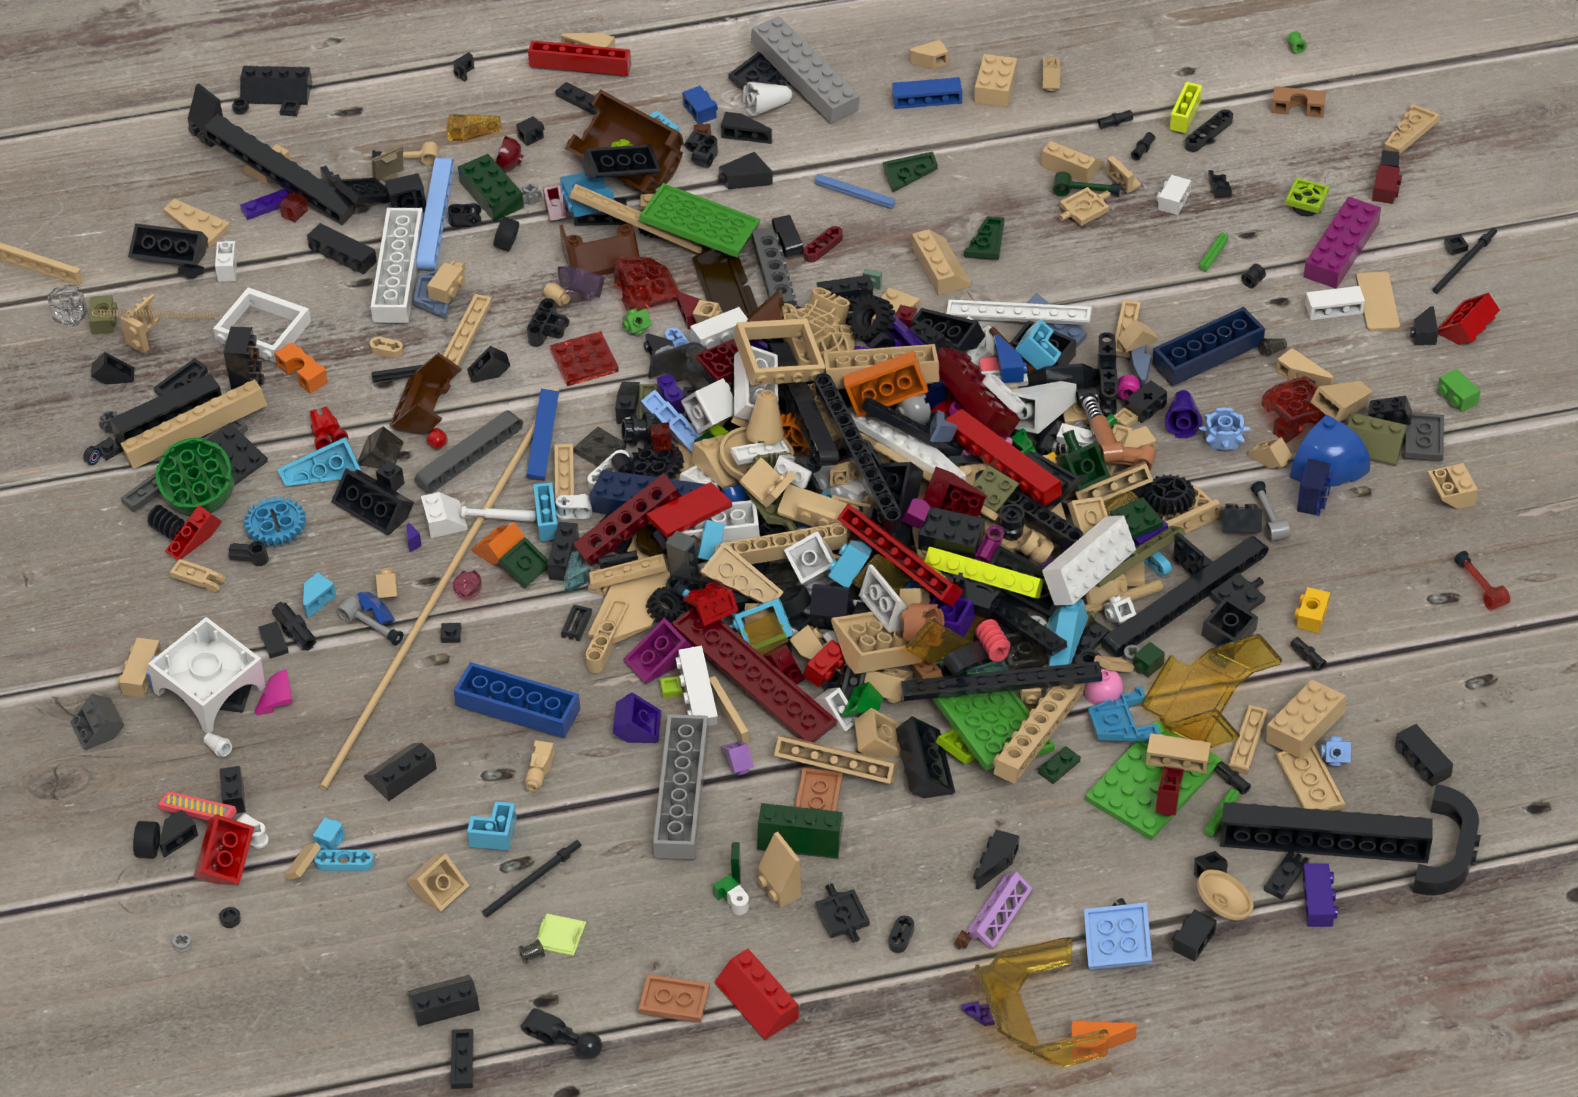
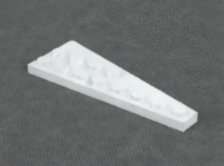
M856 413L851 414L858 430L929 473L933 474L937 466L966 480V474L937 448L870 414L857 417Z

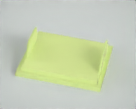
M546 913L534 948L574 956L586 922Z

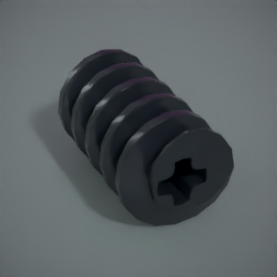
M162 505L154 506L149 512L147 519L148 525L151 528H154L172 541L185 524L182 518L163 508Z

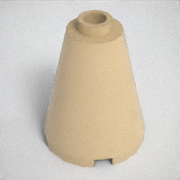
M763 390L757 396L746 431V437L753 443L764 441V445L777 444L782 441L784 436L777 395L771 390Z

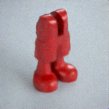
M327 406L321 408V415L318 414L316 409L310 411L311 429L316 437L314 445L317 450L331 444L327 434L331 435L332 443L344 437L349 439L347 432L340 429L338 420L332 415Z

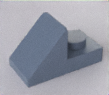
M937 410L930 424V441L950 442L958 426L944 420V412Z

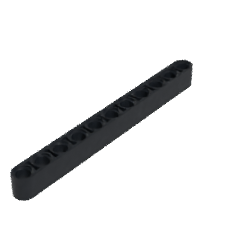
M787 342L768 343L767 351L778 355V367L798 366ZM781 383L780 385L817 466L838 465L839 455L807 383Z
M820 373L815 377L816 395L884 528L891 533L898 532L902 527L901 511L834 381L829 374Z
M1250 536L1108 633L1102 640V646L1115 657H1121L1124 655V649L1128 645L1137 646L1210 595L1212 590L1238 572L1240 574L1262 560L1267 555L1269 547L1255 536Z

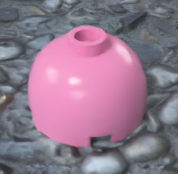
M1100 667L1102 681L1085 684L1084 695L1091 704L1097 705L1106 700L1113 702L1121 697L1123 681L1116 671Z

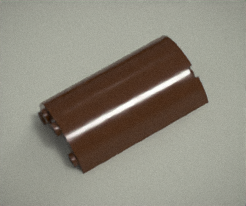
M600 89L591 103L598 109L597 113L584 131L583 137L579 138L573 134L568 140L565 149L583 158L587 148L611 147L613 142L620 141L621 139L628 140L632 145L651 144L661 173L615 177L644 193H655V189L660 188L662 183L667 184L671 180L680 164L683 152L680 150L681 146L684 145L681 133Z

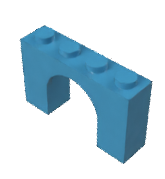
M585 172L560 177L561 183L558 184L561 186L565 205L574 217L602 212L570 198L575 184L614 200L611 188H606L604 177L594 178L586 176Z

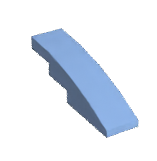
M656 390L652 391L641 401V404L658 420L666 431L692 453L694 440L701 435Z

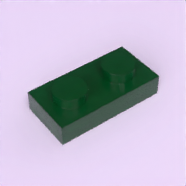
M1065 746L1038 768V774L1054 784L1081 761V757Z

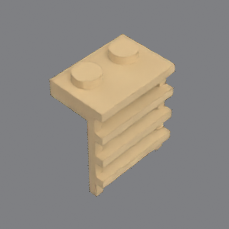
M153 294L148 298L143 297L141 304H135L134 318L132 317L133 311H131V318L129 317L130 311H127V318H123V316L120 318L126 344L143 353L149 350L146 333L160 321L158 317L152 318L150 302L155 298ZM143 308L145 310V313L147 311V324L145 320V315L144 318H142Z

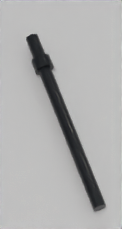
M1491 228L1486 234H1483L1478 239V243L1432 289L1433 292L1438 294L1483 247H1486L1497 233V229Z
M576 840L568 847L560 849L556 852V856L482 911L483 915L486 918L561 861L565 862L571 857L570 855L582 846L581 843Z

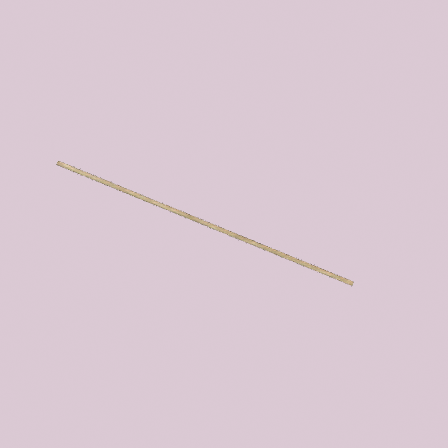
M536 418L482 509L492 508L533 438ZM478 516L321 782V789L327 790L484 522L485 517Z

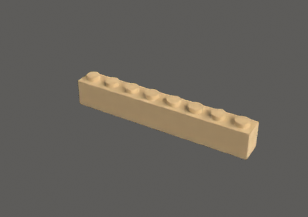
M254 379L120 444L131 467L136 469L161 457L176 442L207 435L228 423H232L267 406V402L261 387Z

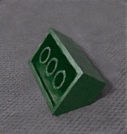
M761 803L758 820L757 850L766 851L774 833L778 832L795 854L839 859L844 824L843 812Z

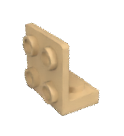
M760 458L740 479L739 483L767 508L797 475L792 470L787 475L784 473L779 475L764 459Z

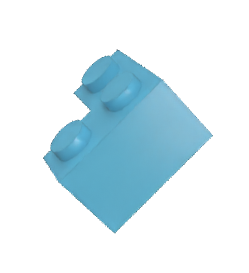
M1041 319L1026 331L1015 349L1036 370L1045 366H1052L1061 354L1048 341L1053 330Z
M495 802L491 818L471 816L467 830L469 847L510 851L517 820L515 803Z

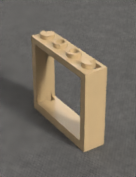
M807 318L737 322L733 337L751 385L815 382V377L825 372L826 368ZM802 337L812 364L759 368L749 340Z

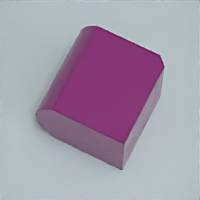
M912 499L906 507L901 521L919 529L926 519L930 506L922 499Z

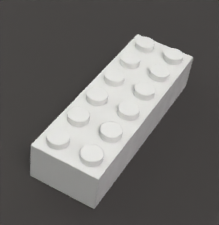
M1124 515L1103 518L1042 570L1054 605L1075 604L1136 551Z

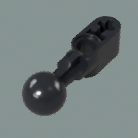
M533 1008L520 1025L525 1034L547 1044L554 1045L556 1042L562 1045L570 1044L574 1046L577 1054L583 1059H594L602 1050V1041L597 1034L593 1032L576 1034L560 1018L537 1008Z

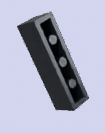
M321 223L307 234L308 246L312 251H316L361 274H365L377 263L375 249Z

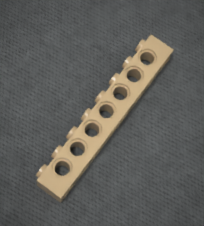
M1086 683L1050 686L1046 696L1040 698L1037 708H1033L1028 719L1023 720L1020 730L1013 733L1010 743L1006 742L1002 753L996 755L993 761L995 766L994 775L1016 784L1082 697Z

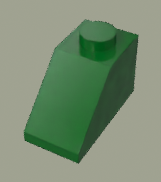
M870 682L856 686L842 716L844 718L859 717L870 708L879 711L884 697Z

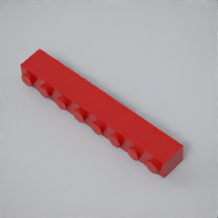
M963 409L945 419L958 426L953 439L960 446L965 447L974 456L979 457L986 465L1018 482L1020 490L1029 494L1036 502L1046 506L1062 495L1061 481Z
M847 504L838 516V521L941 601L953 607L964 591L958 585L854 506Z

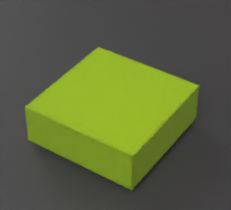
M679 676L660 679L663 698L683 695Z

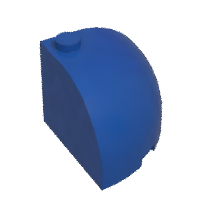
M1326 414L1311 429L1300 445L1292 464L1290 478L1308 485H1313V483L1325 484V487L1341 486V483L1347 481L1352 483L1370 471L1369 453L1362 440L1352 429Z

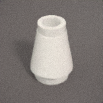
M212 733L205 735L204 743L217 756L225 757L230 754L232 744L229 739Z

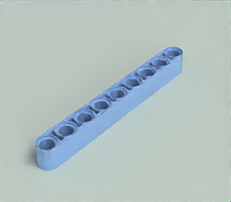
M435 158L417 253V270H436L454 171L453 158Z

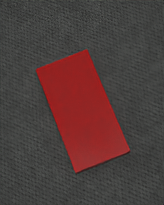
M709 482L647 513V519L668 539L677 530L683 532L731 508L732 501L712 482Z

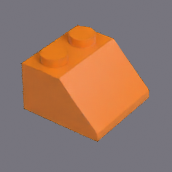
M512 522L494 529L471 550L490 564L495 565L498 564V560L525 536L516 523Z

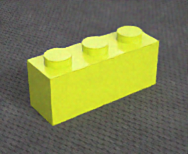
M1190 82L1185 83L1171 113L1170 130L1187 133L1201 103L1203 85Z

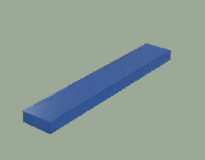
M541 388L526 478L545 481L559 391Z

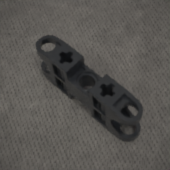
M1104 332L1099 335L1098 341L1099 406L1102 414L1108 416L1110 413L1103 411L1106 408L1112 409L1113 412L1111 413L1113 415L1117 413L1118 379L1115 335ZM1103 338H1110L1111 341H1110V342H1104L1102 339H1103Z

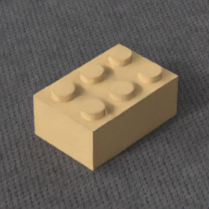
M984 54L975 85V103L1009 106L1017 76V58Z

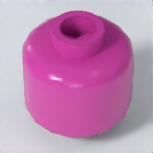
M1124 375L1118 379L1119 399L1126 402L1129 396L1140 389V381L1134 375Z

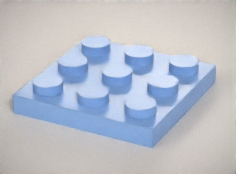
M1147 902L1084 909L1089 970L1153 964Z

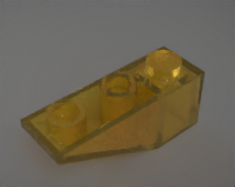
M449 114L446 129L448 141H468L501 131L502 127L500 116Z

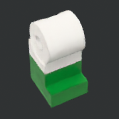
M730 874L713 884V895L717 900L724 898L731 906V911L735 915H744L748 912L749 896Z

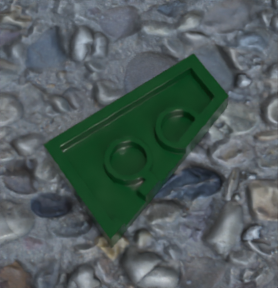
M932 151L883 162V168L891 190L895 192L938 169V163Z

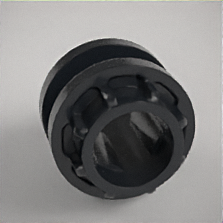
M630 414L629 417H625L622 420V440L625 443H629L630 446H637L638 441H643L644 446H650L652 442L655 443L658 440V420L655 417H651L650 414H643L642 419H638L636 414Z

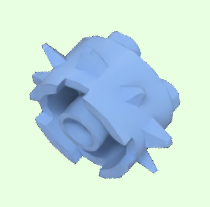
M1226 407L1217 408L1212 414H1205L1206 425L1199 427L1200 430L1206 431V442L1209 443V447L1213 450H1236L1240 443L1245 442L1243 431L1251 429L1244 426L1242 414H1237L1234 412V409Z

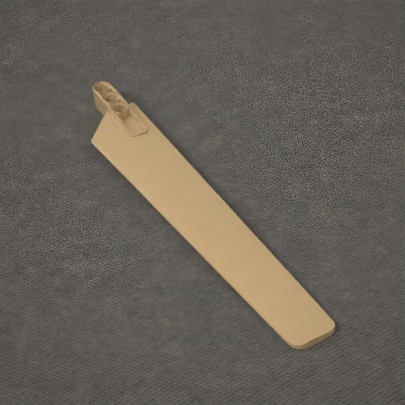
M689 419L688 422L694 427L692 421ZM726 420L719 423V425L723 426L726 423ZM678 442L676 447H679L685 462L683 463L684 468L680 469L682 473L695 465L691 462L692 453ZM675 474L676 479L673 480H680V474ZM636 532L627 552L637 550L639 560L648 558V555L642 553L636 547ZM668 554L664 555L667 571L610 586L588 633V637L593 638L586 651V665L589 672L597 674L603 671L617 642L652 627L655 617L653 619L650 617L652 613L648 614L647 610L649 608H646L648 598L657 588L667 586V580L670 578Z

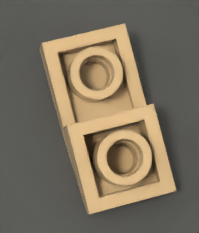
M851 461L838 464L829 470L830 486L849 485V480L859 479Z

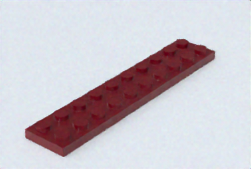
M694 606L672 622V626L693 647L702 646L704 656L798 739L815 742L837 725V719L721 619L703 626L701 625L697 609Z

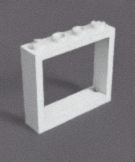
M248 287L213 328L216 342L226 345L230 326L236 323L249 306L292 320V323L273 345L257 340L256 348H259V357L276 363L274 353L289 343H294L310 324L311 317L309 308Z

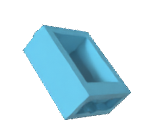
M780 597L736 613V619H733L736 630H740L742 638L755 649L794 634ZM773 606L783 633L752 644L742 618Z

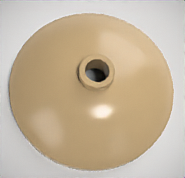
M1206 870L1199 876L1197 880L1199 895L1206 906L1214 913L1229 920H1244L1250 916L1254 908L1252 897L1237 879L1219 870Z

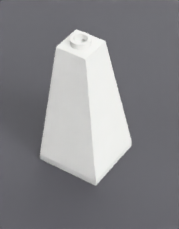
M1058 381L1012 390L1026 404L1020 414L1016 413L1021 420L1015 429L1021 430L1024 428L1027 432L1040 433L1076 402V384Z

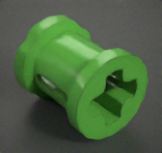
M1298 31L1291 32L1287 36V42L1293 46L1292 49L1295 53L1305 51L1307 43L1305 40H1302L1301 34Z

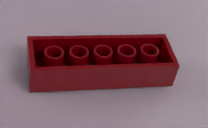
M941 347L937 353L939 377L972 417L994 433L1009 438L1021 419L983 384L982 381L985 375L980 372V367L971 361L972 358L968 354H960L954 349L950 348L948 350Z

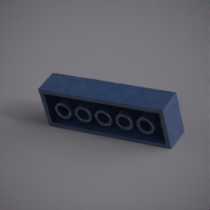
M1242 307L1153 348L1152 364L1174 386L1264 344L1265 328L1245 307Z
M602 470L589 495L593 512L608 514L610 511L614 512L658 477ZM669 479L682 496L705 485ZM659 495L656 500H659L662 495ZM643 507L641 512L645 511L647 507Z

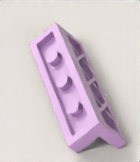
M1017 871L1003 875L966 931L967 933L968 931L970 932L968 936L972 939L980 938L989 949L994 948L1032 890V887ZM1017 883L1024 889L1021 895H1017ZM1007 898H1012L1013 907L1011 910H1007ZM998 913H1002L1003 923L1001 925H997L996 915ZM988 928H992L993 938L991 940L984 934Z

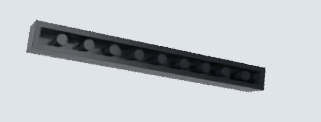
M217 114L204 126V137L340 225H343L355 213V204L347 196L341 194L338 189L326 184L324 180L315 177L310 171L304 170L296 162L290 161L282 153L276 152L268 144L262 143L254 135L248 134L241 127L231 123L227 118Z

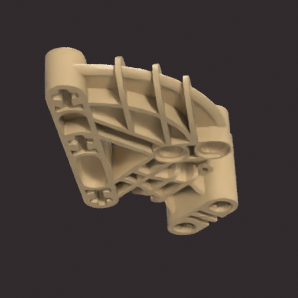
M816 287L812 290L810 304H805L803 308L797 309L787 303H784V306H782L784 319L782 320L807 318L823 362V352L854 350L855 336L850 330L852 326L845 325L850 305L847 299L841 296L836 298V294L831 295L830 291ZM802 337L783 338V341L789 344L798 366L812 365Z

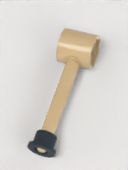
M426 142L422 145L421 151L403 152V159L421 158V162L424 165L434 166L435 158H438L439 146L434 142ZM372 150V159L384 153Z

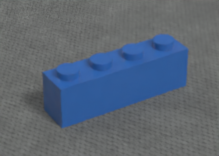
M960 77L892 83L894 109L962 104Z

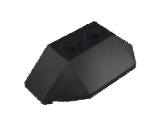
M1083 363L1045 366L1027 375L1028 386L1025 387L1064 381L1076 384V390L1096 388L1099 385V369H1094Z

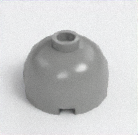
M925 394L907 398L896 405V411L923 425L929 422L931 416L929 403L926 404L924 400L926 398Z

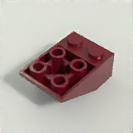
M734 339L695 355V358L717 381L724 378L725 381L734 382V355L738 352Z
M936 466L923 500L932 507L979 517L987 495L956 474Z

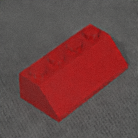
M749 949L731 958L715 980V985L764 1041L799 1019L798 1003Z

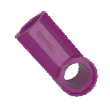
M992 525L987 529L986 536L975 554L976 560L990 564L998 546L1003 542L1004 530L1002 527ZM992 535H995V536H997L998 538H997V539H994V538H992L991 536H992Z

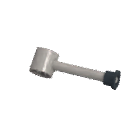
M1263 481L1253 483L1251 491L1259 497L1270 521L1266 523V533L1269 541L1290 538L1288 521L1276 518L1266 496L1265 483Z
M349 596L336 608L338 616L343 621L350 623L353 619L358 618L386 635L387 639L392 641V644L395 646L403 639L404 634L402 631L391 630L361 612L363 608L359 603V599L355 596Z

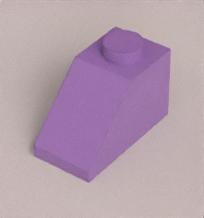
M737 741L720 746L731 772H737V775L748 773L749 769L754 767L748 744Z

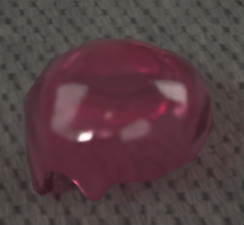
M475 570L471 572L462 571L453 582L454 593L462 599H472L479 595L482 589L481 576Z

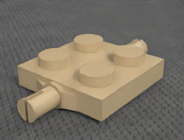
M1087 187L1061 200L1060 207L1065 212L1058 215L1059 219L1064 221L1070 217L1082 226L1108 213L1109 206L1103 200L1110 197V192L1106 190L1101 194H1097Z

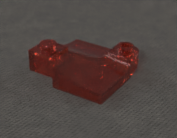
M650 257L616 258L614 264L621 282L622 302L627 311L635 308L639 311L665 303L677 302L679 289L666 266Z
M1306 376L1278 384L1267 390L1262 396V407L1268 412L1275 411L1290 426L1304 423L1316 425L1326 415L1311 403L1318 387Z

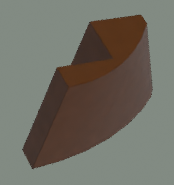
M782 290L776 291L751 313L747 322L784 319ZM760 339L749 340V342L751 343Z

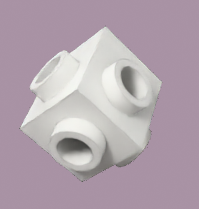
M1116 595L1109 598L1110 602L1103 604L1105 616L1110 622L1120 625L1136 615L1130 597Z

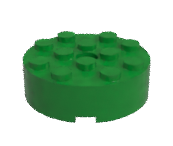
M188 438L171 445L162 454L163 457L156 467V483L163 499L173 510L191 516L197 506L200 505L211 513L221 507L230 497L235 481L234 471L227 454L215 442L212 443L204 440V438Z

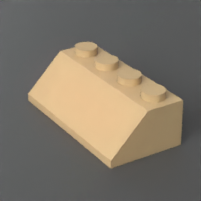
M929 229L912 234V250L938 295L972 286L945 237Z

